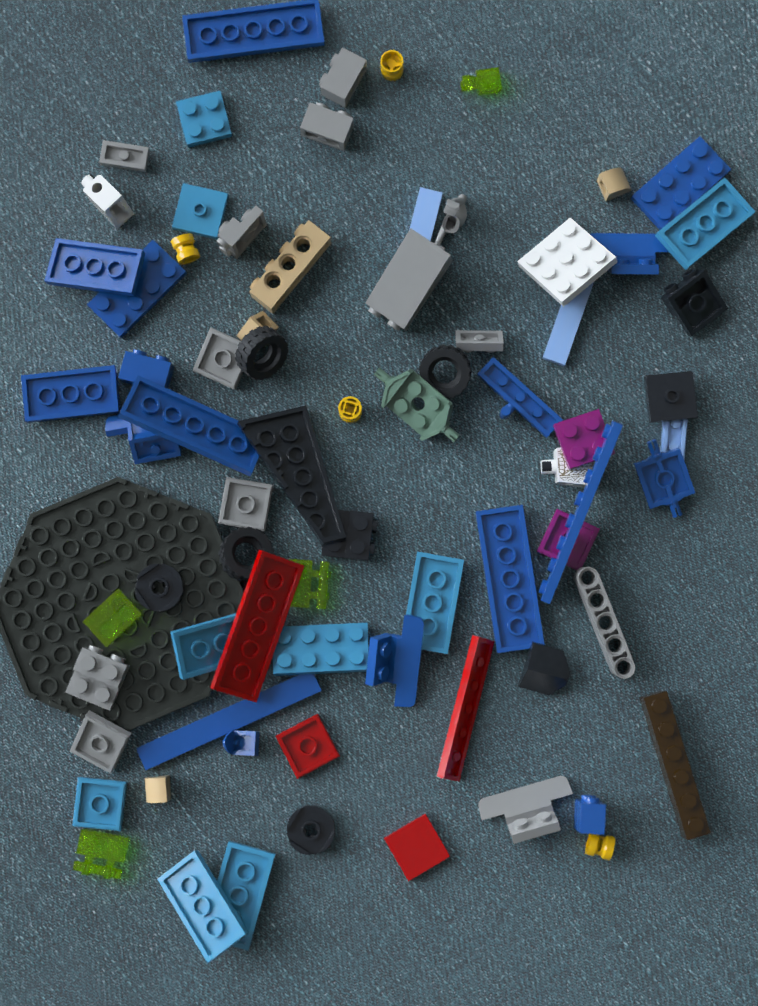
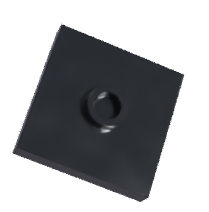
M693 371L645 375L649 423L698 418Z

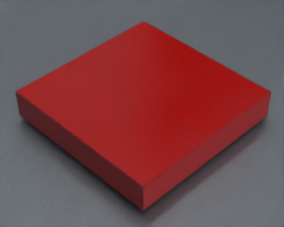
M318 713L275 736L297 779L340 757Z
M426 813L384 837L385 842L408 881L450 857Z

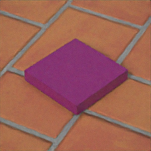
M556 509L536 552L550 559L557 557L559 550L556 549L559 538L561 535L565 536L568 530L565 527L569 516L568 513ZM583 522L567 561V567L574 570L583 567L600 530L599 528Z

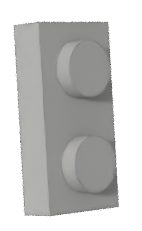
M103 140L99 163L102 166L146 172L150 149L144 146Z
M456 330V348H460L463 352L486 351L493 353L503 351L502 331Z

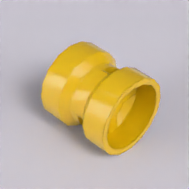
M395 50L384 52L380 60L381 74L386 80L396 81L403 74V57Z
M191 233L179 235L171 240L173 249L177 251V261L181 265L189 264L200 258L198 249L194 247L195 240Z
M351 396L343 398L338 405L340 418L346 423L357 422L362 415L360 401Z
M589 834L585 854L589 856L599 855L602 859L610 861L615 847V837Z

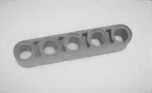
M581 567L576 570L574 581L608 667L613 675L623 679L630 678L635 672V664L599 573L594 568ZM585 571L590 572L592 575V580L589 584H584L581 580V576ZM595 593L601 598L600 604L596 607L592 606L590 602L591 596ZM603 616L609 618V625L605 629H602L599 625V620ZM616 638L618 647L616 650L610 651L608 643L611 639ZM621 661L627 663V669L624 673L617 671V665Z

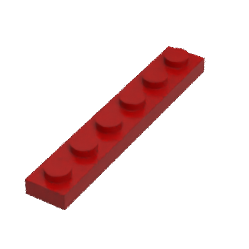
M472 635L437 777L460 781L495 641Z

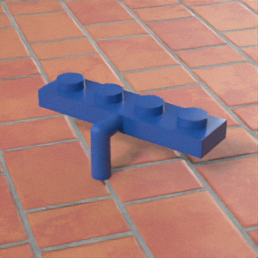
M494 357L477 374L482 381L508 403L502 407L499 413L501 419H507L516 410L545 438L554 431L553 425L555 423L563 421L560 416Z

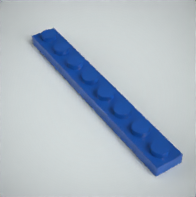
M612 420L611 425L606 424L601 437L605 438L602 447L597 446L592 458L596 462L593 469H588L583 482L587 484L584 491H579L574 502V505H577L574 514L570 513L565 524V527L568 528L565 536H560L556 549L559 550L556 558H551L547 571L550 572L547 580L543 579L539 587L538 593H541V601L545 603H551L623 427L622 423Z

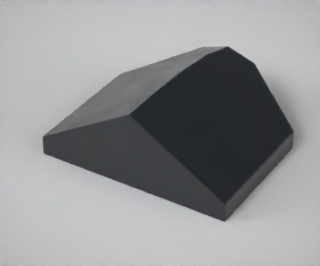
M532 641L518 687L551 695L566 686L570 676V669L564 651Z

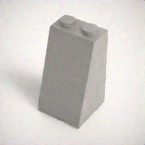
M410 228L367 299L366 304L370 307L368 311L378 318L383 315L389 319L387 324L395 330L399 331L402 328L406 331L452 263L451 255Z

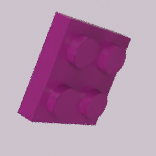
M599 409L553 425L569 470L594 462L592 460L597 446L602 447L605 439L601 437L605 424Z

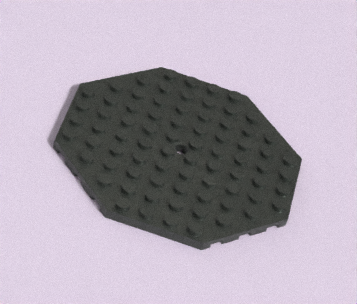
M120 477L111 479L31 513L24 533L20 537L13 553L14 556L10 566L7 567L0 584V633L25 696L75 715L83 720L86 713L90 710L127 731L210 696L212 692L210 686L216 670L182 680L179 675L170 632L235 614L240 605L244 590L240 581L229 577L219 563L220 556H218L223 540L212 514ZM152 564H165L179 572L184 582V594L175 607L167 611L156 612L141 605L136 597L135 587L137 577L145 567ZM157 581L154 592L162 594L165 592L164 587L166 585ZM117 598H123L126 601V607L123 611H116L113 604ZM96 646L103 649L102 654L111 657L112 654L118 655L126 659L125 664L130 665L111 711L66 693L74 673L73 668L82 647Z

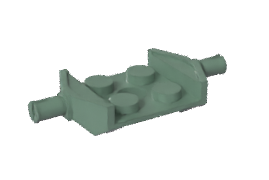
M381 367L377 369L374 376L385 383L384 385L386 386L381 407L385 408L387 406L421 435L419 438L421 441L438 433H444L453 443L458 439L460 434L449 427L451 424L449 420L453 411V403L413 369L391 377ZM415 397L423 399L425 403L423 409L415 406Z

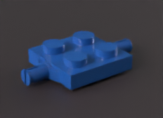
M653 439L652 443L648 441L647 444L651 456L634 463L648 506L652 509L660 505H669L673 518L677 517V514L681 516L682 512L678 502L682 498L695 493L681 450L678 447L667 452H660L656 439Z

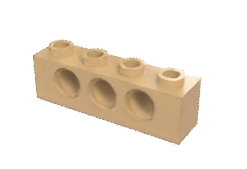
M309 220L305 225L301 224L294 232L295 237L290 243L287 241L279 251L281 254L277 259H272L264 269L266 272L261 278L257 277L250 285L251 290L249 292L251 297L272 314H274L331 245V237ZM301 244L310 246L307 252H300L297 249ZM290 261L295 264V267L291 270L283 268L286 262ZM273 279L280 281V285L276 288L268 286V283Z

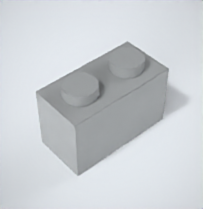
M342 47L339 54H334L330 62L331 69L328 74H323L319 86L321 96L346 108L367 70V60Z
M309 103L300 126L301 136L344 151L354 127V120L347 112L330 110L328 106L322 103Z

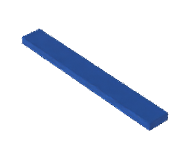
M315 674L297 675L260 692L256 703L244 699L136 749L145 770H148L322 690Z

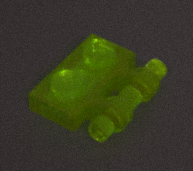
M289 559L304 565L290 607L310 608V599H317V609H326L327 600H329L330 593H327L328 579H331V571H329L330 562L320 561V570H313V560ZM312 578H319L318 592L311 591Z
M82 828L76 854L85 855L84 862L74 861L73 870L80 871L81 874L88 876L90 874L101 875L103 879L111 880V878L121 879L123 870L114 868L115 861L125 862L130 837ZM94 857L107 859L106 865L93 864Z

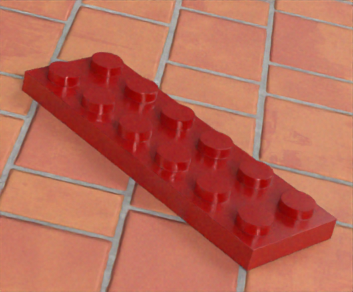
M263 550L258 551L210 688L255 703L257 702L304 565Z

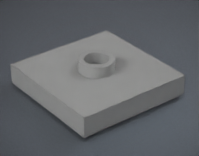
M210 327L192 371L236 390L243 375V371L237 366L235 361V352L241 340Z
M226 477L218 524L239 528L252 527L253 529L265 532L273 485Z
M89 710L84 717L70 752L112 774L132 733Z

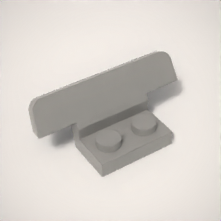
M554 777L482 798L478 804L481 820L504 814L513 843H519L560 831L559 821L553 811L551 800L571 795L573 792L566 777Z

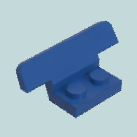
M590 234L616 256L617 263L608 270L611 274L659 275V265L655 263L656 252H669L655 237L656 234Z
M119 415L110 416L106 419L105 432L107 437L128 433V441L135 464L181 456L180 445L120 419L118 418Z
M409 614L404 615L402 635L384 633L370 637L365 684L370 686H376L385 682L397 684L394 704L396 707H412L416 701L424 620L421 617Z

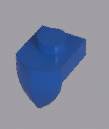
M232 730L226 734L222 741L224 749L231 755L258 756L260 732Z

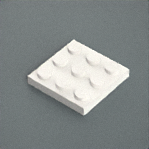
M569 218L517 262L523 271L564 307L615 265L617 259L616 256L574 220Z

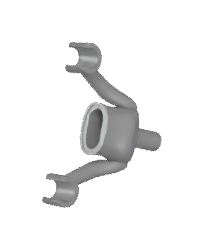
M464 194L447 200L444 208V213L447 215L444 217L434 242L435 245L445 250V247L440 245L446 232L455 233L465 223L467 217L465 202L467 197Z

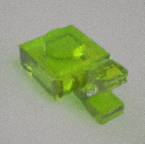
M499 67L476 70L475 77L473 75L462 76V81H460L461 92L477 89L478 95L501 93L502 85Z

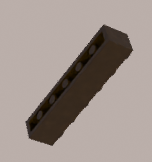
M660 690L640 696V703L681 836L686 840L710 834L708 822L667 691Z

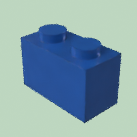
M134 349L133 353L125 351L118 378L123 383L133 385L137 375L169 389L174 366L169 362V358L156 355L155 358L148 357L147 353Z
M581 795V799L575 798L574 828L579 833L605 835L606 804L595 795Z

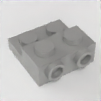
M255 206L252 210L248 209L243 214L241 223L233 217L230 221H225L219 228V238L216 242L220 246L219 249L226 256L230 257L232 255L238 259L267 225L264 212L258 206Z
M96 646L82 647L73 668L74 673L66 693L111 711L130 665L125 664L126 659L118 655L112 654L111 657L102 654L103 649Z

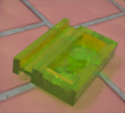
M117 589L82 622L87 625L105 647H108L143 614L120 589Z

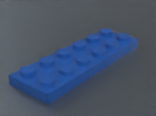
M300 0L182 15L188 63L325 46L319 0Z
M137 375L118 418L251 476L259 455L237 425L238 420Z
M523 505L476 511L496 652L503 653L530 649L532 641L544 644Z

